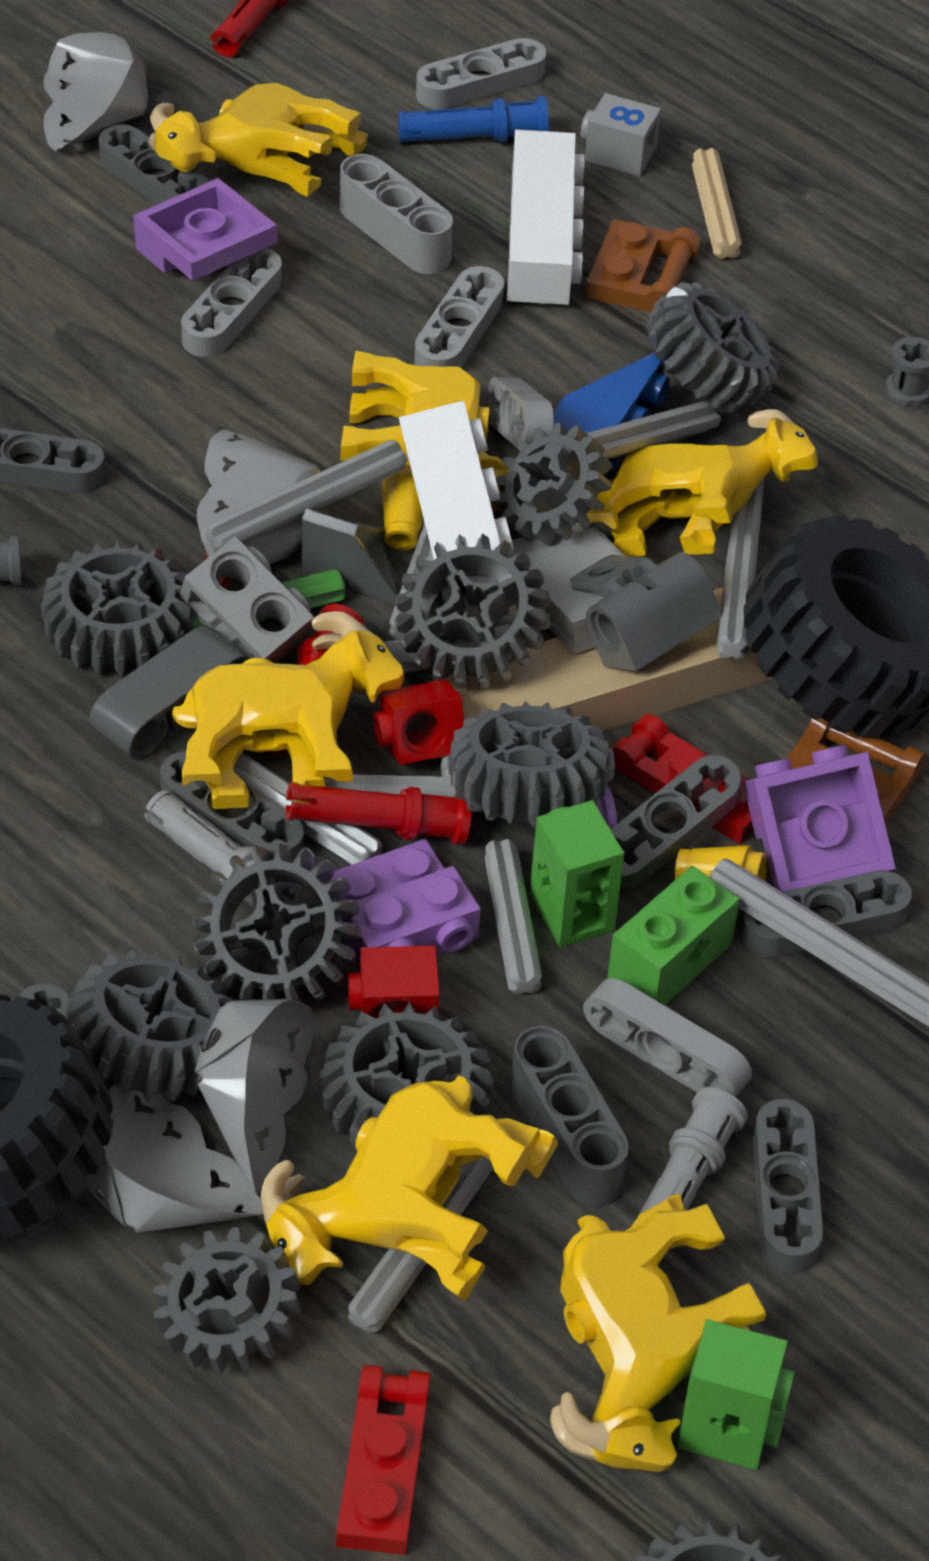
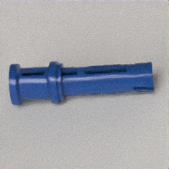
M545 95L537 96L535 101L506 103L504 98H496L495 101H491L490 106L410 112L398 111L400 144L475 137H492L493 141L506 143L508 138L515 137V130L549 132L548 105Z

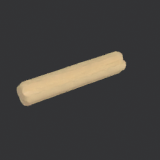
M700 148L693 154L694 162L692 163V168L713 253L721 260L726 257L734 259L740 254L739 246L742 241L720 155L713 148L706 151Z

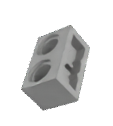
M236 536L184 577L180 592L183 603L191 608V612L203 625L213 629L250 658H264L274 664H277L307 638L314 618L311 614L310 606L303 595L293 587L286 588L271 573L270 564L263 554L254 547L249 546L247 548ZM224 577L234 578L242 584L244 589L229 591L220 586L217 580ZM264 617L275 619L281 624L283 630L279 632L266 631L259 626L256 620Z

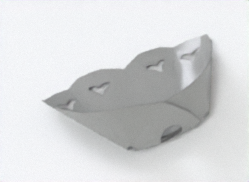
M95 32L76 33L59 39L43 82L44 90L53 101L44 114L43 122L47 143L54 151L87 141L100 135L104 129L110 126L123 125L143 116L144 112H147V68L144 61L138 57L125 39L114 34ZM66 52H69L76 62L63 70L62 67L67 61ZM59 80L71 83V85L62 90L61 86L63 84ZM65 114L72 122L66 123L61 127L59 126L63 122L61 115Z
M226 429L217 432L209 441L204 463L205 474L212 486L207 491L205 497L199 502L196 516L201 540L208 555L211 556L215 552L208 542L205 533L211 522L321 472L318 469V465L256 439ZM234 436L241 439L232 442L228 441L230 439H234ZM223 457L236 462L226 472L223 471L226 465L222 459ZM221 500L226 506H229V508L214 513L219 508L218 502ZM303 517L244 545L247 548L251 546L260 551L269 564L284 560L295 554L302 545Z
M293 999L228 1001L225 1006L219 1009L202 1044L195 1072L199 1075L197 1084L235 1161L256 1196L262 1189L264 1179L277 1164L285 1145L286 1129L283 1114L288 1112L301 1099L308 1080L304 1064L311 1047L314 1028L318 1019L308 1005ZM300 1027L301 1031L295 1037L294 1051L291 1052L287 1034L296 1031ZM279 1068L282 1070L290 1068L292 1070V1073L286 1076L285 1088L281 1085ZM267 1127L269 1133L263 1138V1151H260L259 1143L254 1133L261 1132Z
M116 1083L112 1085L108 1090L113 1104L111 1117L114 1123L111 1139L108 1146H103L106 1153L96 1175L89 1173L85 1180L87 1182L86 1186L97 1200L126 1229L128 1226L136 1233L263 1215L261 1199L258 1195L256 1196L238 1164L231 1157L206 1149L200 1124L183 1106L171 1104L160 1093H155L147 1102L142 1092L130 1089L122 1096L120 1085ZM134 1096L140 1098L143 1106L152 1108L154 1114L135 1112ZM169 1121L173 1123V1130L182 1135L181 1139L163 1136ZM210 1171H216L219 1180L228 1183L230 1187L211 1188ZM243 1205L242 1211L247 1213H236L234 1211L237 1209V1206Z

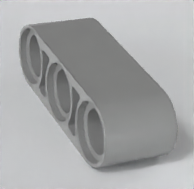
M355 154L342 162L340 166V212L343 216L412 270L422 274H437L446 270L451 263L453 218L449 211L381 159L373 155Z

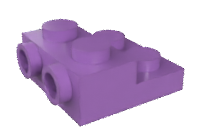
M219 178L133 215L136 249L164 273L173 269H179L192 281L207 276L244 257H249L278 242L277 225Z
M847 745L812 752L814 764L792 769L790 758L755 766L757 778L742 781L756 839H762L773 887L779 891L785 892L873 871L896 869L868 752L849 756Z
M426 839L336 870L330 880L331 882L338 878H346L351 885V890L341 900H356L360 906L359 914L343 921L356 924L362 929V937L360 939L345 940L347 946L357 954L356 961L359 966L361 947L435 945L436 955L443 952L458 951L479 938L480 907L454 866L444 869Z

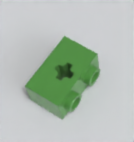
M593 800L571 807H560L536 818L530 897L559 948L615 931L624 852Z
M692 865L613 934L608 978L622 980L665 1006L732 945L740 898Z
M706 1319L689 1379L677 1448L757 1470L764 1444L777 1448L784 1423L786 1406L795 1371L782 1368L788 1341Z

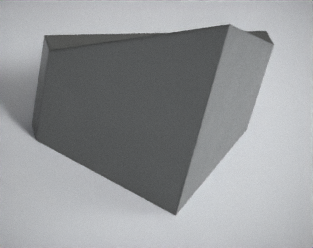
M305 509L302 519V576L335 569L339 571L344 580L345 590L395 605L396 594L400 593L384 543L385 529L337 514Z

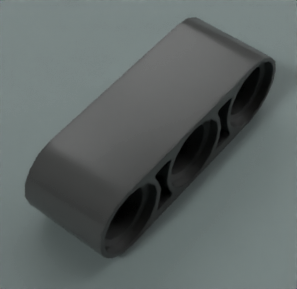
M207 625L199 626L100 695L90 712V725L132 759L142 760L187 729L174 720L172 711L174 707L181 706L184 703L186 695L202 675L219 665L242 664L251 658Z
M542 1025L530 1027L522 1031L515 1040L510 1087L514 1098L531 1127L546 1130L558 1140V1146L552 1154L550 1161L571 1196L586 1206L601 1207L611 1204L618 1199L623 1191L629 1148L624 1132L569 1039L561 1031ZM592 1163L602 1164V1166L592 1165Z

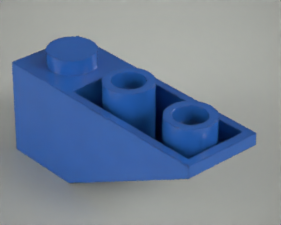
M652 353L564 396L553 412L554 424L561 423L568 430L577 425L584 432L588 433L649 416V411L653 405L656 407L662 405L669 389L670 377L664 375L665 363L657 359L655 353ZM625 455L608 459L612 463V468L603 474L605 478L610 471L616 473L619 470Z

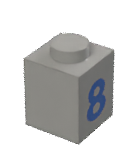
M605 93L596 109L586 112L582 122L580 137L586 140L585 161L641 176L657 148L661 108Z

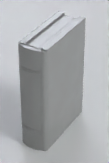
M579 523L572 526V538L569 540H565L560 534L555 532L551 544H545L537 537L531 542L524 537L512 540L514 548L512 550V557L525 552L531 561L529 570L538 569L542 572L544 584L540 589L549 591L551 605L544 609V611L550 614L551 625L549 629L574 655L596 647L588 628L586 612L590 606L599 602L605 596L603 592L574 589L570 579L606 556L624 555L606 537L605 533L601 532L593 523H590L591 525L587 528H582ZM608 570V571L603 572V573H601V574H599V575H597V576L604 575V574H606V573H608V572H610V571H612V570Z

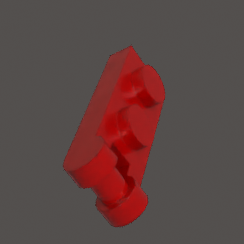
M653 714L643 715L632 726V735L629 738H620L611 747L615 759V769L653 793H657L695 761L708 756L705 752L669 732L663 720ZM649 752L659 759L654 761L645 754ZM740 774L742 794L738 805L711 827L738 844H741L754 831L742 782L750 779ZM709 778L703 780L704 793L712 788L720 793L725 791L724 779L717 783L712 782ZM699 799L693 802V805L699 813Z
M362 1365L336 1532V1547L406 1556L431 1372L410 1370L409 1376L383 1373V1366ZM379 1402L404 1403V1416L378 1413Z

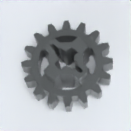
M561 423L554 424L551 435H548L540 427L534 430V441L529 445L519 439L516 442L517 449L520 452L516 458L504 457L502 460L503 464L509 468L508 474L496 477L497 486L504 491L500 494L501 500L494 501L504 511L501 517H506L507 524L530 542L537 537L543 543L551 544L555 532L560 534L565 540L571 539L572 526L579 523L585 528L591 525L586 515L590 509L603 510L605 505L597 498L599 492H605L612 488V483L603 476L612 468V463L602 455L605 451L604 447L579 426L574 425L568 430Z
M232 1227L227 1241L218 1242L211 1230L204 1232L203 1240L205 1247L196 1251L193 1246L184 1242L180 1245V1249L185 1260L180 1265L170 1262H164L161 1268L169 1284L153 1287L152 1293L160 1307L153 1312L154 1318L160 1331L165 1332L164 1338L171 1352L175 1354L183 1351L190 1367L196 1369L206 1357H209L215 1374H222L228 1360L237 1358L243 1371L251 1369V1353L259 1350L264 1356L271 1359L276 1354L270 1340L275 1335L281 1338H291L293 1335L292 1327L286 1316L301 1314L302 1307L296 1293L301 1287L294 1267L289 1268L290 1265L285 1251L281 1246L270 1250L264 1234L258 1232L247 1244L244 1243L239 1227ZM266 1304L264 1310L260 1314L261 1307Z

